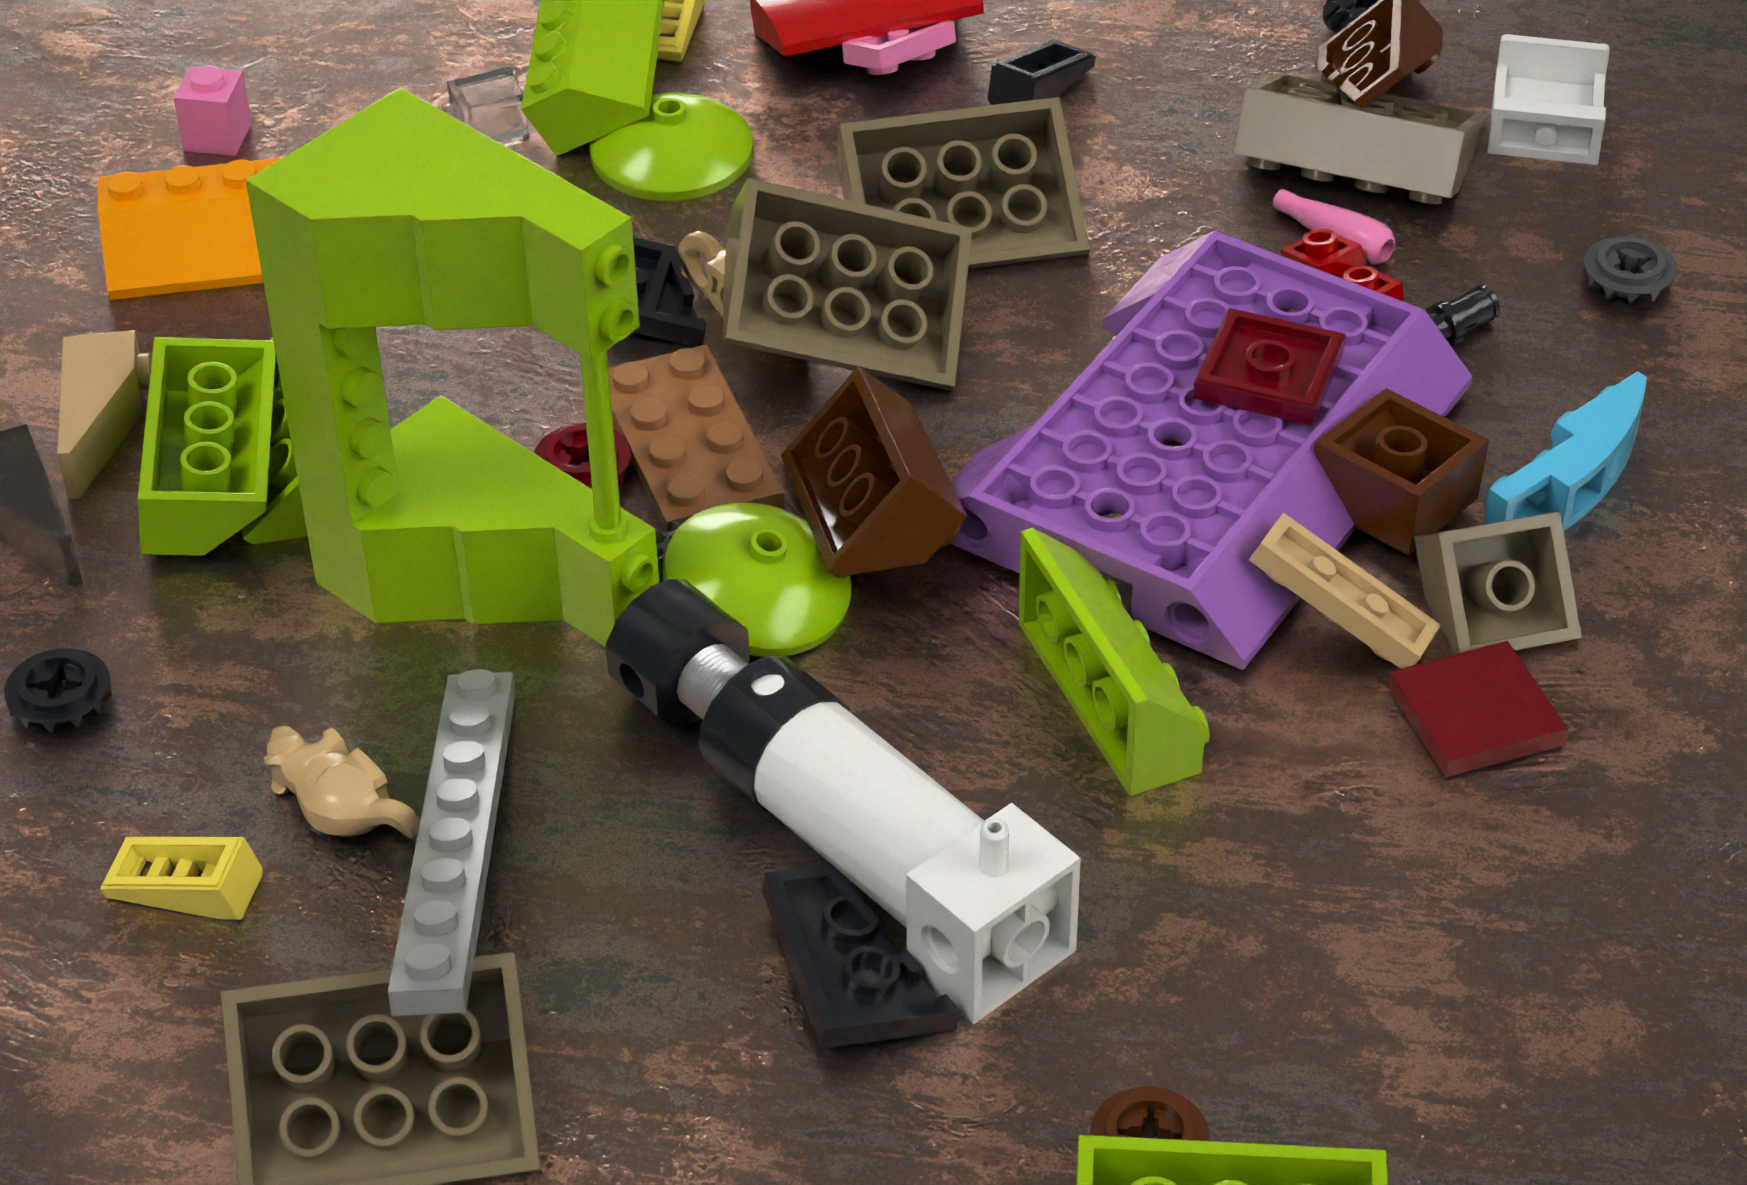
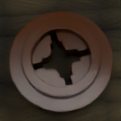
M1135 1087L1114 1094L1098 1108L1090 1128V1135L1142 1138V1132H1146V1124L1154 1123L1153 1133H1157V1139L1209 1141L1208 1125L1200 1110L1184 1096L1159 1087Z

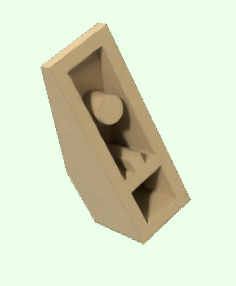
M135 330L63 337L57 455L68 499L82 497L144 414V389H149L152 358L150 353L140 354Z

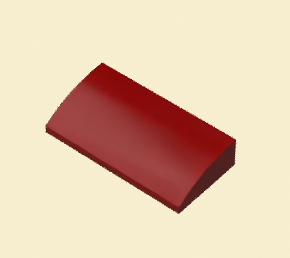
M750 0L754 33L785 57L841 45L842 42L868 36L878 37L887 35L888 32L904 29L910 30L984 14L982 0Z

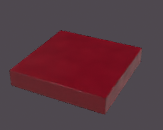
M1228 308L1194 381L1193 399L1313 426L1344 352L1346 334Z
M1508 641L1390 672L1388 689L1445 778L1566 744L1567 726Z

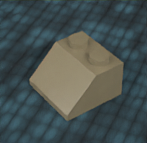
M1560 512L1414 537L1425 600L1435 620L1441 624L1440 629L1454 655L1508 641L1514 650L1582 638Z

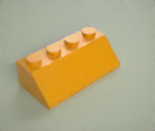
M282 158L254 161L240 159L226 164L198 167L177 166L170 170L142 173L120 172L113 176L98 177V219L109 300L262 284L263 277L246 180Z

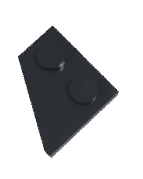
M633 237L640 327L634 332L696 347L703 345L707 325L704 318H698L694 310V292L689 280L681 273L682 262L676 247Z

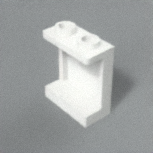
M1510 34L1502 35L1495 76L1487 153L1598 165L1606 118V107L1603 106L1610 47L1607 44Z

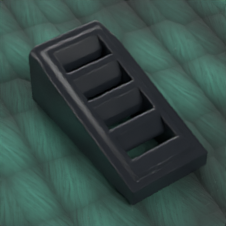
M1052 39L996 62L991 68L988 101L991 105L1058 97L1094 67L1096 56L1092 55L1093 53Z

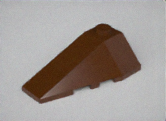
M1379 0L1319 47L1317 68L1362 109L1413 71L1416 74H1420L1431 67L1441 54L1443 28L1418 0Z

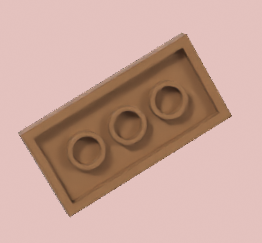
M707 344L680 349L673 353L640 361L626 362L619 366L608 368L613 426L629 443L632 466L664 532H669L673 521L682 525L693 515L705 509L723 504L757 503L785 510L784 491Z

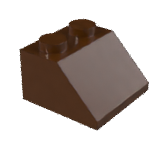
M1385 388L1315 442L1314 453L1356 527L1383 541L1388 546L1409 555L1416 550L1415 536L1438 532L1478 499L1489 439Z

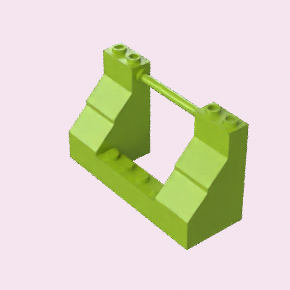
M400 87L246 180L316 583L374 623L466 619L476 625L564 620L606 648V642L616 620L630 602L649 587L659 583L655 528L620 507L607 349L624 340L640 327L632 217ZM427 325L434 330L534 326L579 353L592 489L442 395L390 429L376 327Z

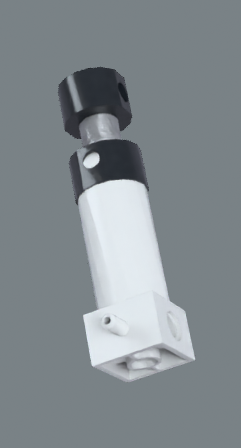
M668 579L649 587L631 601L616 620L606 642L608 674L656 716L670 725H688L703 719L698 743L703 760L752 802L767 812H771L907 928V950L923 967L921 978L940 996L947 994L961 1010V1014L972 1024L981 1020L1076 951L1081 858L1013 803H1010L984 821L850 712L849 706L786 656H767L748 664L750 657L747 628L685 579Z

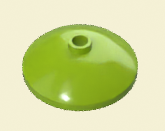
M688 92L652 94L649 116L590 142L591 163L597 175L605 183L624 194L654 201L694 199L727 187L746 171L753 157V135L748 123L739 113L714 98Z
M730 503L714 506L693 515L673 534L663 562V581L668 579L687 580L747 628L749 655L753 656L795 655L822 644L835 633L843 622L851 599L852 586L850 575L836 577L827 570L808 521L794 513L770 505Z

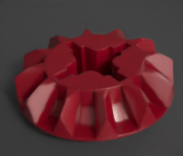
M586 423L567 425L547 434L538 443L534 453L592 489L590 463L586 462L589 459ZM614 430L618 484H622L625 470L632 467L631 449L625 437ZM572 462L579 463L580 465L572 466Z

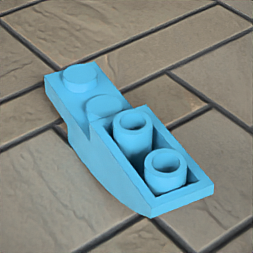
M1637 371L1617 385L1606 387L1596 398L1577 410L1568 411L1563 414L1552 429L1551 440L1553 442L1551 450L1546 449L1542 451L1531 463L1510 476L1499 478L1491 486L1485 498L1486 513L1484 524L1560 512L1564 532L1583 518L1604 498L1628 463L1636 440L1647 377Z

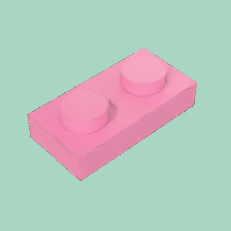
M946 21L910 30L904 29L888 32L887 35L878 37L868 36L842 42L844 63L866 67L867 73L872 75L893 73L898 70V64L902 62L930 59L936 55L935 50L955 43L954 21Z

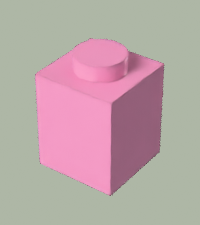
M190 66L174 96L183 151L236 156L252 125L243 71L220 69L215 66Z

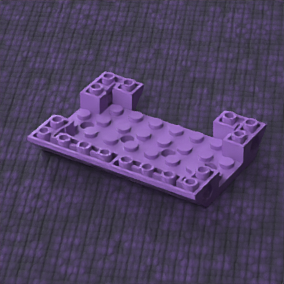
M1213 231L1160 257L1103 318V328L1118 333V335L1033 426L980 449L950 481L968 516L962 522L957 536L950 544L1020 574L1021 531L1035 528L1077 550L1099 571L1132 584L1131 619L1133 621L1139 620L1146 629L1244 670L1301 598L1287 587L1271 580L1265 571L1249 561L1282 513L1287 514L1337 551L1340 550L1357 528L1314 453L1315 442L1385 388L1446 417L1471 386L1472 375L1424 309ZM1228 308L1346 334L1344 352L1313 426L1193 399L1194 381ZM1290 309H1295V310H1298L1299 312H1288V311H1289ZM1174 441L1181 442L1184 444L1182 446L1177 447L1166 446L1173 443ZM1112 512H1117L1123 515L1118 518L1101 517L1106 516Z

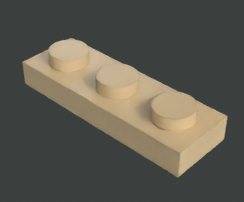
M1284 512L1249 559V561L1265 571L1271 580L1290 589L1318 609L1324 618L1343 627L1368 645L1377 656L1390 661L1400 669L1414 666L1418 662L1441 624Z

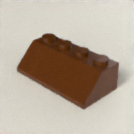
M859 366L781 454L825 566L836 577L926 563L939 548L947 546L954 540L961 528L962 522L968 517L913 405Z

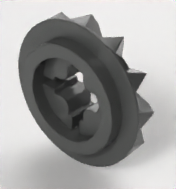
M1616 236L1600 240L1587 250L1582 273L1589 278V288L1605 290L1607 299L1620 296L1626 298L1629 304H1632L1636 298L1640 297L1648 302H1654L1658 294L1670 293L1677 274V264L1673 256L1657 243L1639 237Z

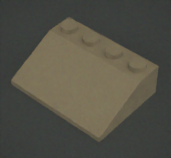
M1277 72L1246 87L1233 153L1248 156L1247 164L1261 169L1280 170V165L1283 163L1302 167L1301 176L1319 181H1333L1334 174L1355 178L1354 186L1359 189L1386 193L1388 186H1394L1410 190V199L1424 203L1441 204L1443 197L1452 198L1459 192L1485 128L1488 114L1385 93L1361 109L1333 83Z
M1060 97L839 124L835 153L844 199L973 228L968 269L1089 254L1090 246Z
M747 178L731 210L724 267L723 343L855 370L859 366L869 374L952 391L956 382L973 228Z
M515 952L474 958L466 1013L391 1016L388 988L392 968L221 991L239 1185H449L541 1172Z

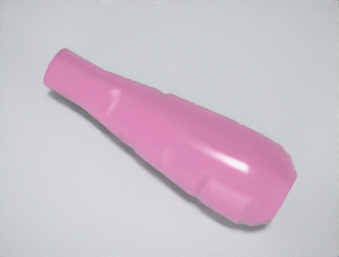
M1285 189L1279 190L1273 199L1272 205L1274 209L1292 217L1308 230L1312 231L1322 228L1333 230L1336 234L1361 244L1363 264L1366 266H1375L1386 262L1394 251L1395 239L1392 230L1386 224L1374 218L1335 205L1306 199Z

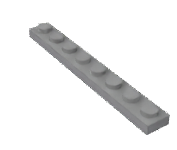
M474 669L462 674L448 675L388 988L391 1016L466 1013L516 695L513 672L493 673L485 669Z

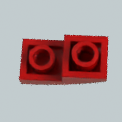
M1322 228L1309 231L1302 239L1280 249L1281 256L1404 302L1403 283L1378 272L1373 267L1364 266L1361 244L1342 237L1333 230Z

